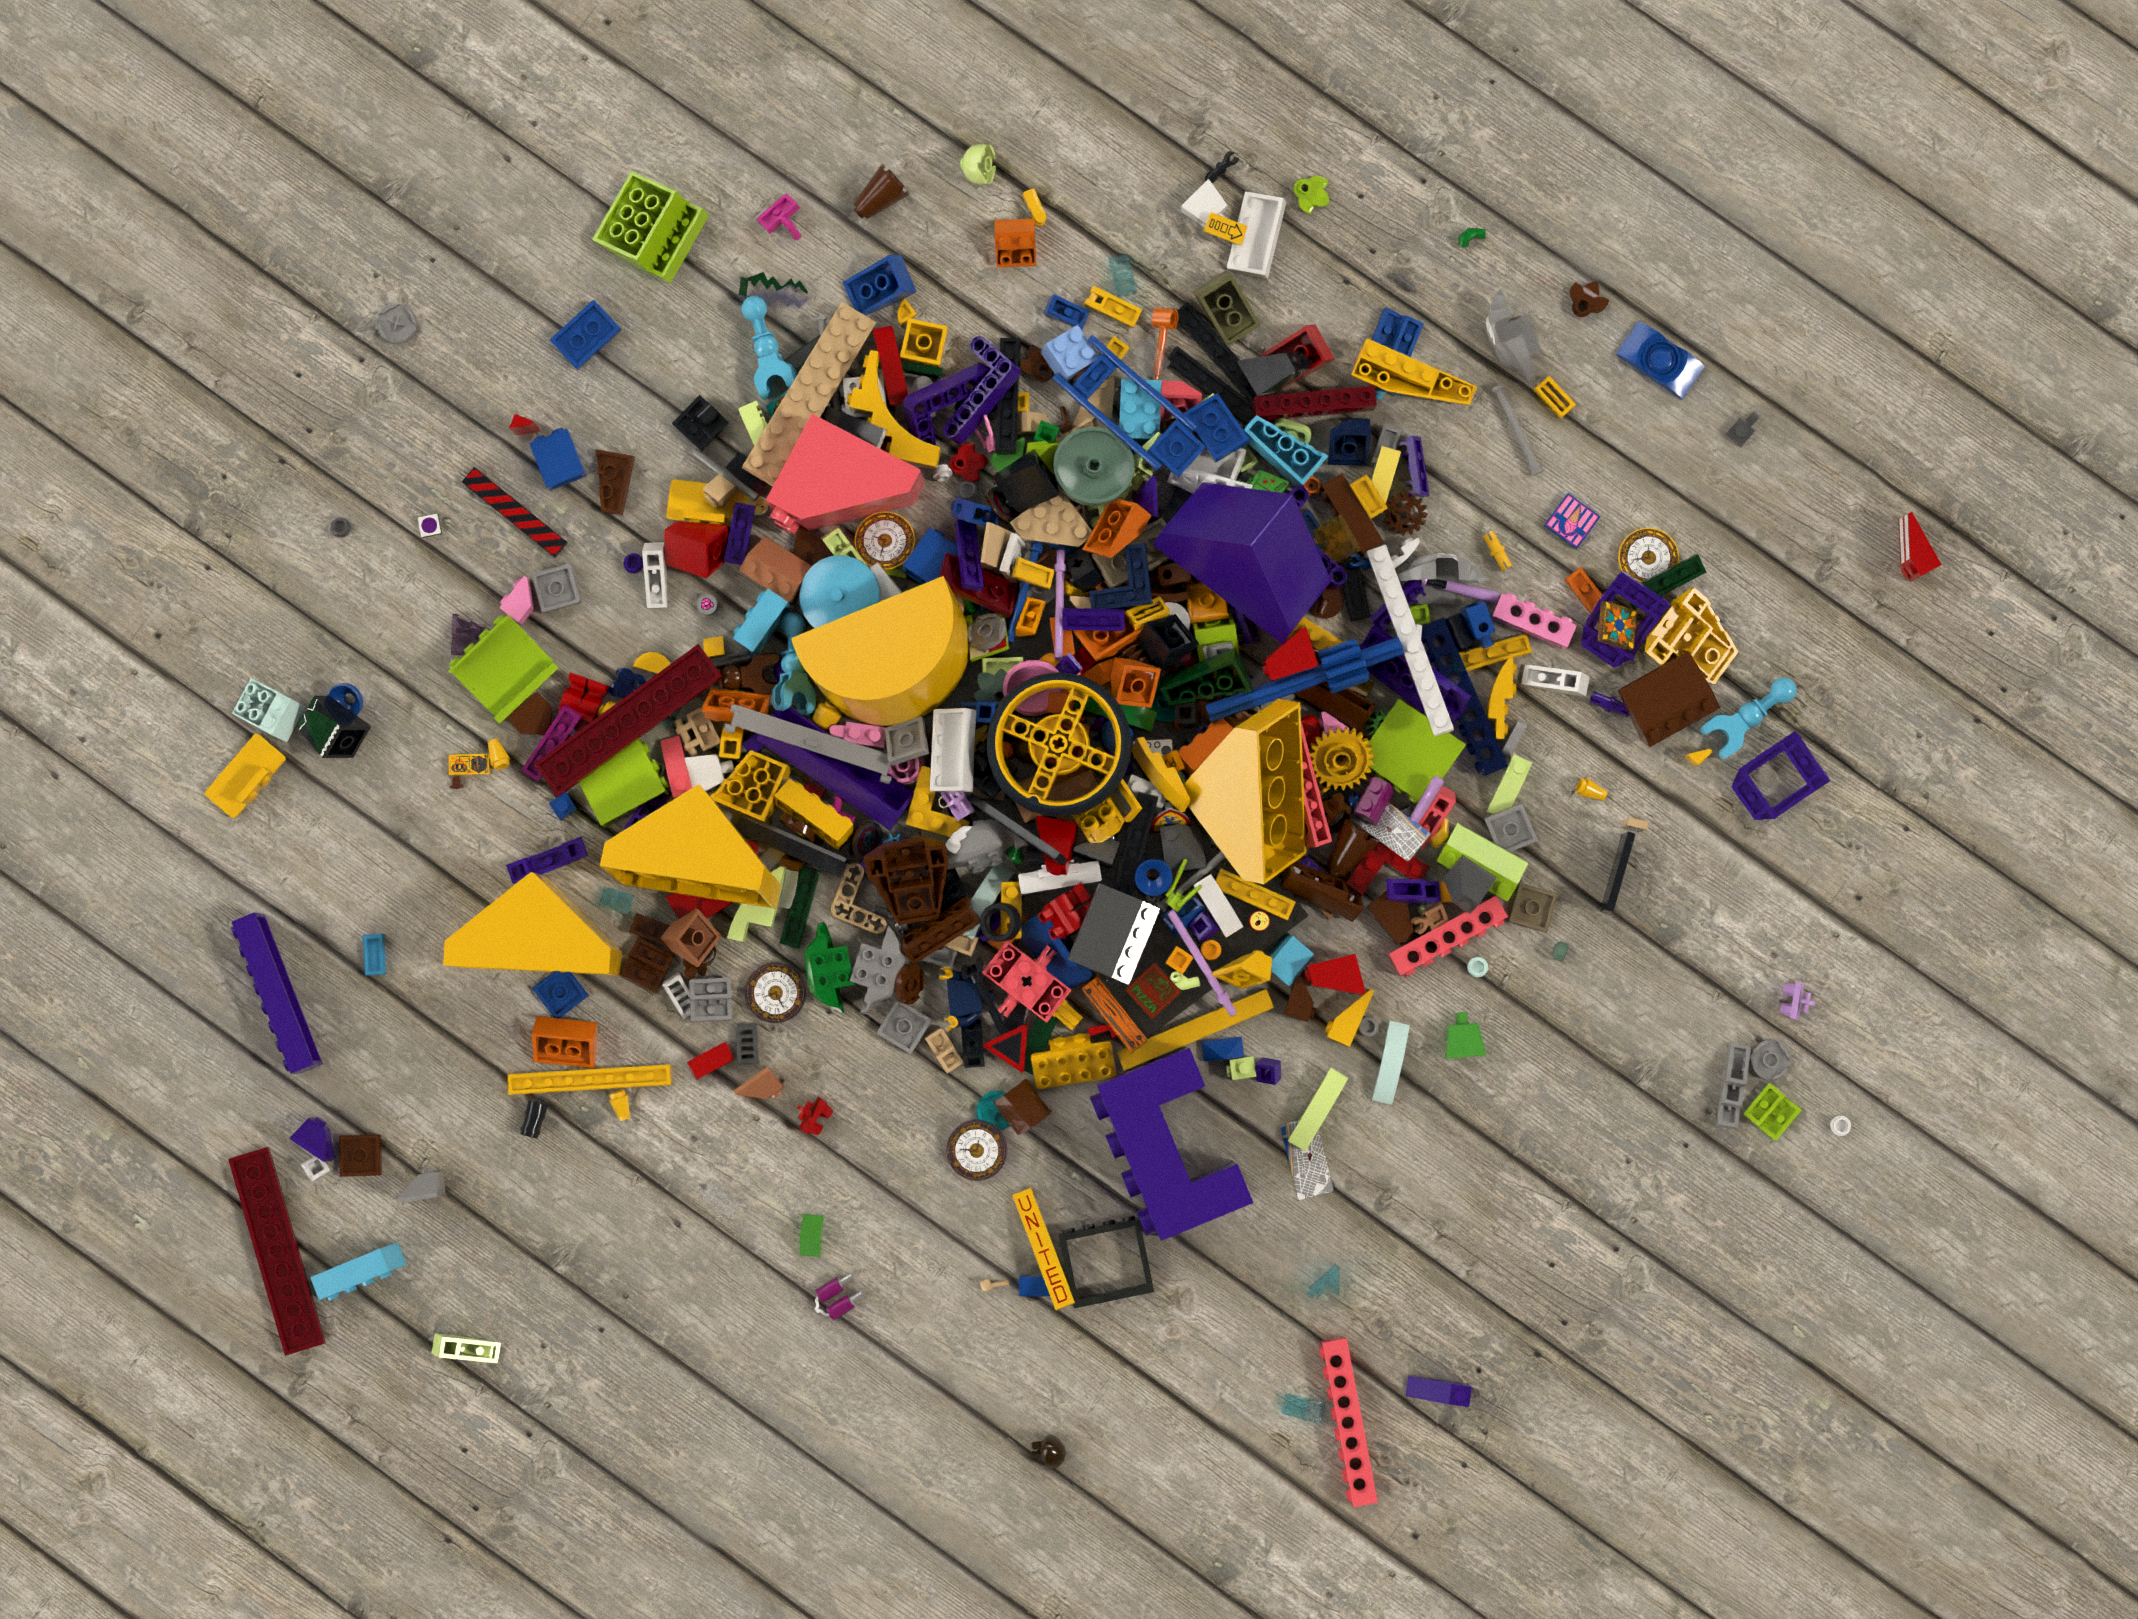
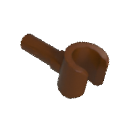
M1065 406L1060 407L1064 422L1059 425L1062 435L1072 430Z

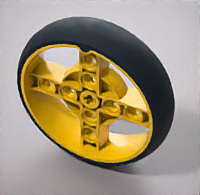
M1060 672L1048 673L1024 681L1010 691L1001 701L989 725L987 755L991 771L997 783L1014 802L1041 815L1071 816L1096 807L1118 787L1126 773L1130 760L1131 734L1122 708L1105 688L1080 675ZM1054 688L1071 689L1061 714L1046 716L1037 724L1012 714L1019 704L1038 692ZM1089 698H1092L1103 708L1112 723L1116 744L1114 756L1090 747L1088 733L1082 723L1079 722ZM1073 701L1081 704L1080 709L1076 712L1069 709V705ZM1065 720L1073 723L1072 728L1068 731L1061 728V724ZM1020 723L1025 724L1027 727L1023 734H1018L1015 731L1016 726ZM1039 731L1044 732L1046 735L1042 742H1037L1034 739L1035 734ZM1004 733L1028 742L1030 757L1038 767L1029 791L1023 789L1014 780L1006 766L1002 747ZM1062 739L1064 747H1059L1058 750L1055 749L1056 746L1053 743ZM1076 747H1081L1084 750L1083 755L1079 758L1072 755V751ZM1095 755H1100L1103 758V762L1098 766L1091 763V759ZM1049 758H1054L1057 762L1053 769H1048L1045 766V762ZM1081 765L1106 775L1098 786L1081 797L1066 801L1047 800L1057 775L1074 772ZM1041 777H1046L1049 781L1045 788H1040L1037 785V781Z

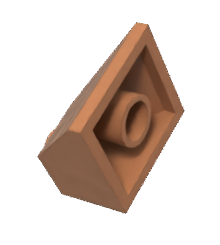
M695 909L674 921L662 935L661 939L672 952L694 966L699 967L722 936L699 909Z
M766 1067L733 1092L736 1095L763 1099L771 1097L775 1099L783 1093L781 1089L784 1088V1085L773 1069Z

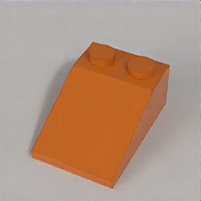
M1117 499L1105 506L1082 550L1112 558L1142 534L1152 515L1137 503Z
M1129 607V608H1122V609H1124V614H1125V611H1127V610H1129V609H1131V608H1130V607ZM1125 617L1124 631L1073 630V633L1095 661H1099L1122 653L1129 647L1139 643L1137 638L1144 627L1134 630L1133 624L1129 623V618Z

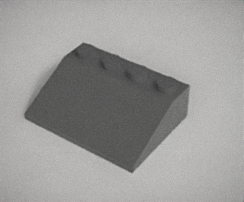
M1099 883L1070 951L1068 960L1117 982L1129 985L1160 908Z

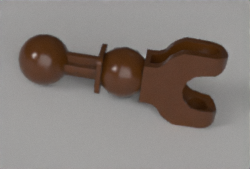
M762 653L755 656L748 665H742L741 667L728 665L723 669L719 668L718 671L723 678L713 685H719L720 689L726 688L728 690H736L741 686L750 687L757 694L772 695V690L778 682H769L765 679L763 672L766 666L779 662L780 654Z

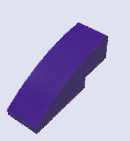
M1386 879L1388 900L1423 905H1433L1441 901L1439 881Z

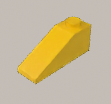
M1369 989L1366 991L1365 994L1337 1015L1333 1022L1329 1020L1325 1028V1032H1327L1326 1037L1350 1047L1374 990Z

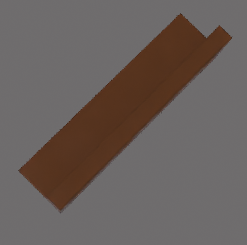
M968 896L964 897L942 911L938 919L928 920L901 937L902 951L913 964H916L980 923V917L972 908L971 899Z

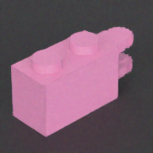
M846 722V726L833 724L829 729L830 734L834 737L869 748L883 750L886 748V727Z

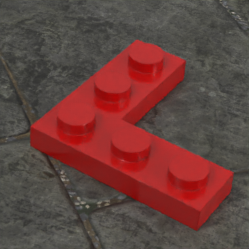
M1379 842L1360 861L1347 880L1346 885L1363 895L1385 862L1409 879H1423L1430 867L1414 856L1409 861H1406L1385 844Z

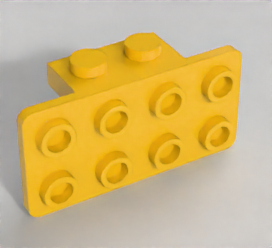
M673 479L670 483L666 516L670 520L724 524L731 527L735 502L748 504L750 498L740 490H737L724 508L719 505L714 507L704 497L706 494L702 490L708 483Z
M254 734L205 791V796L231 818H237L245 807L257 798L258 792L270 783L271 777L286 761V757L260 734Z
M1079 1033L1069 1037H1056L1049 1040L1050 1051L1031 1055L1035 1084L1039 1090L1116 1076L1111 1042L1105 1041L1091 1044L1089 1033Z

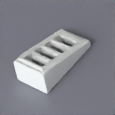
M678 972L663 981L662 985L684 1019L690 1015V1007L684 1011L682 1007L689 1004L690 1000L688 998L681 1003H678V1000L686 995L689 996V988ZM679 980L680 984L670 989L669 986ZM681 988H684L685 991L674 996L673 993L680 990Z

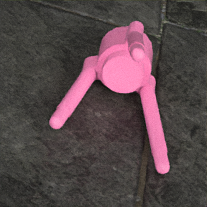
M984 415L989 434L985 437L986 441L978 428L974 432L982 443L983 449H987L988 453L995 452L996 433L993 434L988 416Z

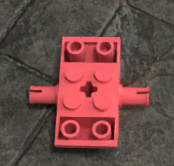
M1006 941L982 972L1008 993L1006 1000L997 1009L1002 1013L1008 1007L1003 1014L1005 1017L1008 1018L1016 1005L1022 1003L1047 1023L1072 991L1047 970L1046 966L1057 954L1055 950H1052L1047 956V953L1051 950V947L1046 945L1039 957L1033 960L1012 943ZM1030 976L1032 978V985L1024 986L1022 978Z

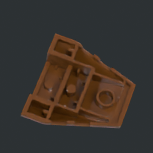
M925 836L886 842L864 856L867 876L875 885L878 894L882 896L898 925L939 918L949 864L945 842Z

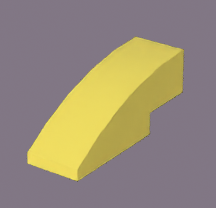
M1382 446L1371 481L1386 504L1401 451Z

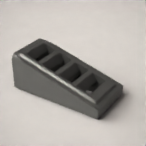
M757 1023L736 1025L738 1065L760 1064ZM753 1029L752 1034H741V1030ZM742 1038H753V1042H742ZM753 1046V1050L743 1051L742 1047ZM754 1054V1058L743 1059V1055Z

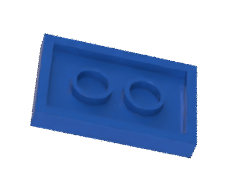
M593 300L557 332L550 341L579 370L622 329Z
M1218 393L1183 413L1198 426L1194 433L1201 443L1206 446L1205 449L1215 463L1250 443L1249 437Z

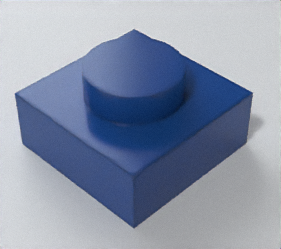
M567 792L549 803L560 821L578 810Z

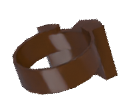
M1337 793L1331 799L1322 802L1324 810L1328 813L1326 819L1330 833L1340 831L1344 820H1350L1351 818L1349 812L1352 808L1344 801L1345 798L1341 793ZM1340 812H1344L1342 818L1337 823L1330 826L1331 822L1338 816V814Z
M716 947L712 948L714 957L711 961L701 963L699 967L683 959L682 963L686 967L684 978L688 980L694 979L697 973L705 976L707 966L711 965L715 959Z

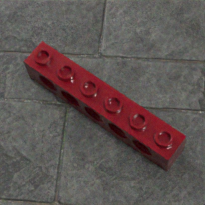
M1375 386L1257 396L1252 401L1253 416L1257 415L1266 421L1279 418L1293 419L1374 411L1377 406Z

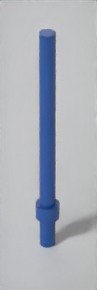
M1034 541L1031 543L1029 549L1031 553L1028 561L1037 562L1038 555L1042 552V542ZM1023 581L1007 632L1008 643L1011 644L1014 641L1015 628L1030 584Z

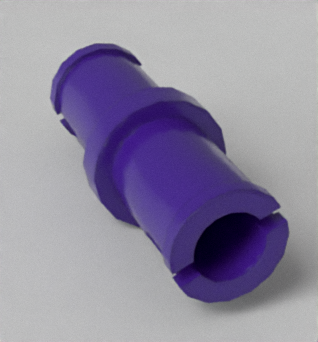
M1593 691L1589 703L1603 707L1607 712L1613 711L1625 717L1629 716L1624 703L1616 700V697H1608Z

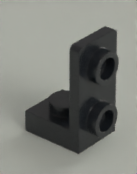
M977 1019L971 1025L961 1027L965 1068L985 1067L981 1020Z

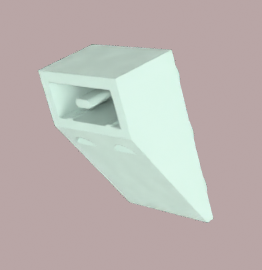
M250 678L232 714L287 742L306 706Z

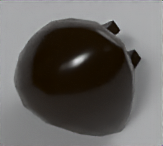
M1040 731L1038 734H1035L1034 739L1037 742H1042L1045 733ZM1013 736L1012 748L1015 756L1020 761L1035 764L1029 754L1028 742Z
M1049 1434L1043 1441L1032 1442L1033 1450L1038 1449L1037 1451H1032L1033 1459L1043 1458L1046 1467L1051 1469L1058 1468L1063 1463L1066 1457L1065 1447L1055 1435Z

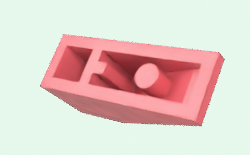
M680 735L660 741L668 780L674 798L692 788Z
M1444 786L1441 787L1418 823L1430 832V836L1420 847L1423 850L1456 803L1455 792Z

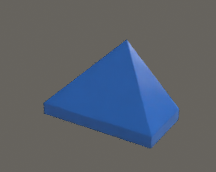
M1242 1037L1201 1041L1204 1062L1244 1057Z

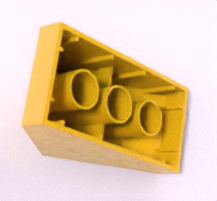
M1278 699L1236 726L1183 784L1191 799L1188 807L1242 880L1265 884L1306 854L1301 710L1299 702Z
M696 785L604 843L600 867L623 886L777 909L781 884L721 808L700 785Z
M533 872L526 875L444 942L443 966L619 975L621 972L622 950L548 877Z

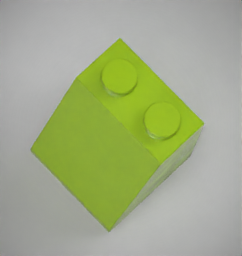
M1229 613V618L1191 623L1193 636L1199 642V645L1196 647L1199 662L1205 660L1203 645L1209 646L1232 641L1233 647L1239 655L1236 628L1231 613Z

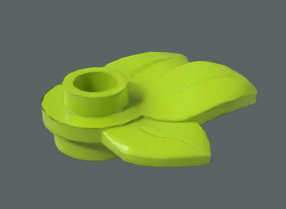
M1312 176L1309 179L1302 178L1295 182L1293 190L1298 197V205L1302 211L1311 214L1314 206L1323 207L1329 205V196L1323 190L1329 183L1327 179L1321 176ZM1302 185L1306 186V192L1302 191Z

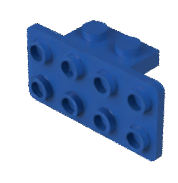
M1037 914L1021 924V937L1037 959L1046 945L1051 947V950L1047 953V956L1052 950L1057 952L1046 966L1050 973L1070 989L1089 979L1093 975L1092 970L1068 960L1074 944L1069 935L1063 939L1053 940L1048 930L1053 928L1054 925L1050 920L1046 923L1041 922Z

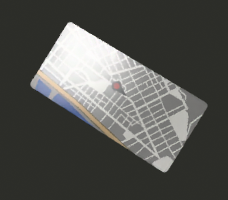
M1389 802L1376 826L1358 819L1356 814L1351 818L1353 822L1406 861H1409L1430 836L1429 831L1415 821H1412L1411 818Z
M1299 1120L1281 1124L1280 1128L1298 1199L1302 1200L1333 1192L1334 1189L1319 1130L1307 1150L1304 1151L1288 1141Z

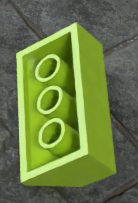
M1459 823L1455 825L1436 860L1450 869L1464 855L1497 877L1488 891L1507 902L1528 865L1527 861Z

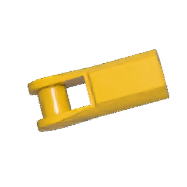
M1035 189L1023 192L1022 196L1032 219H1035V225L1038 227L1043 226L1046 221V214Z

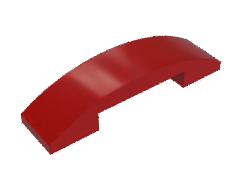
M891 325L872 329L879 353L890 406L903 404V400L908 396V391L893 327Z

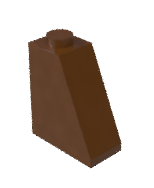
M1386 890L1366 906L1396 945L1400 942L1404 945L1412 938L1410 934L1414 932L1407 903L1388 900Z

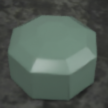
M1559 941L1553 949V959L1562 962L1569 945Z

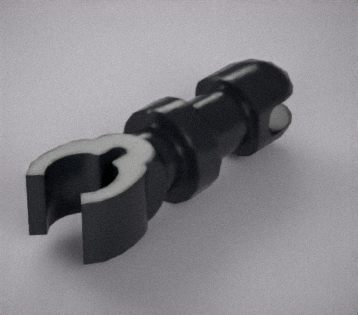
M1227 152L1222 162H1218L1216 168L1205 176V180L1209 179L1211 183H1214L1218 179L1217 177L1221 173L1224 174L1227 171L1226 168L1235 165L1239 158L1234 157L1230 161V156L1234 152Z

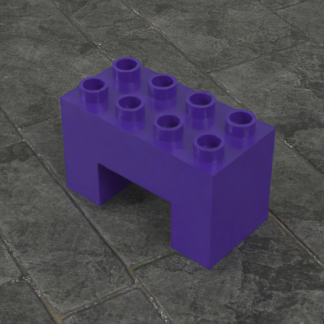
M1190 1048L1182 1049L1097 1084L1100 1093L1091 1096L1090 1100L1099 1120L1109 1116L1111 1118L1115 1131L1105 1136L1114 1158L1117 1159L1126 1155L1131 1169L1122 1172L1121 1175L1130 1197L1142 1194L1147 1207L1138 1210L1137 1214L1146 1236L1158 1233L1160 1240L1163 1241L1254 1203L1239 1166L1235 1161L1192 1179H1189L1159 1105L1205 1087Z

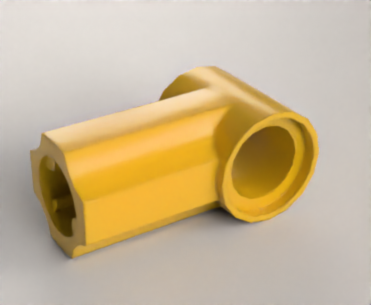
M1064 1000L1052 1016L1054 1018L1057 1017L1066 1027L1073 1030L1083 1017Z

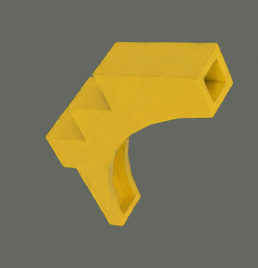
M870 350L869 356L866 355L864 359L865 375L860 377L859 387H862V389L853 387V392L848 394L847 405H849L850 411L872 415V418L868 417L867 422L887 430L884 439L892 440L887 443V453L910 465L937 470L941 448L911 435L889 413L879 389L878 351Z

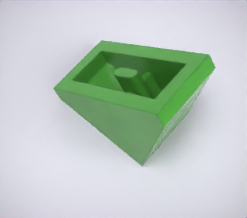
M803 1214L800 1231V1255L820 1257L824 1216Z

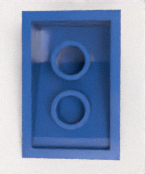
M888 255L843 281L853 308L865 316L895 304L917 292L901 255Z

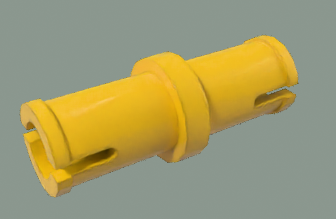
M1494 530L1488 532L1492 541L1487 534L1483 536V539L1491 551V557L1495 558L1501 572H1504L1507 569L1503 562L1506 563L1509 569L1513 564L1505 553L1506 548L1504 545H1501Z

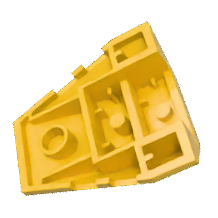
M1691 587L1670 602L1671 606L1665 610L1660 620L1648 634L1644 652L1658 664L1663 665L1689 651L1707 682L1715 684L1738 651L1727 631H1724L1721 626L1720 619L1710 607L1709 600L1697 589Z

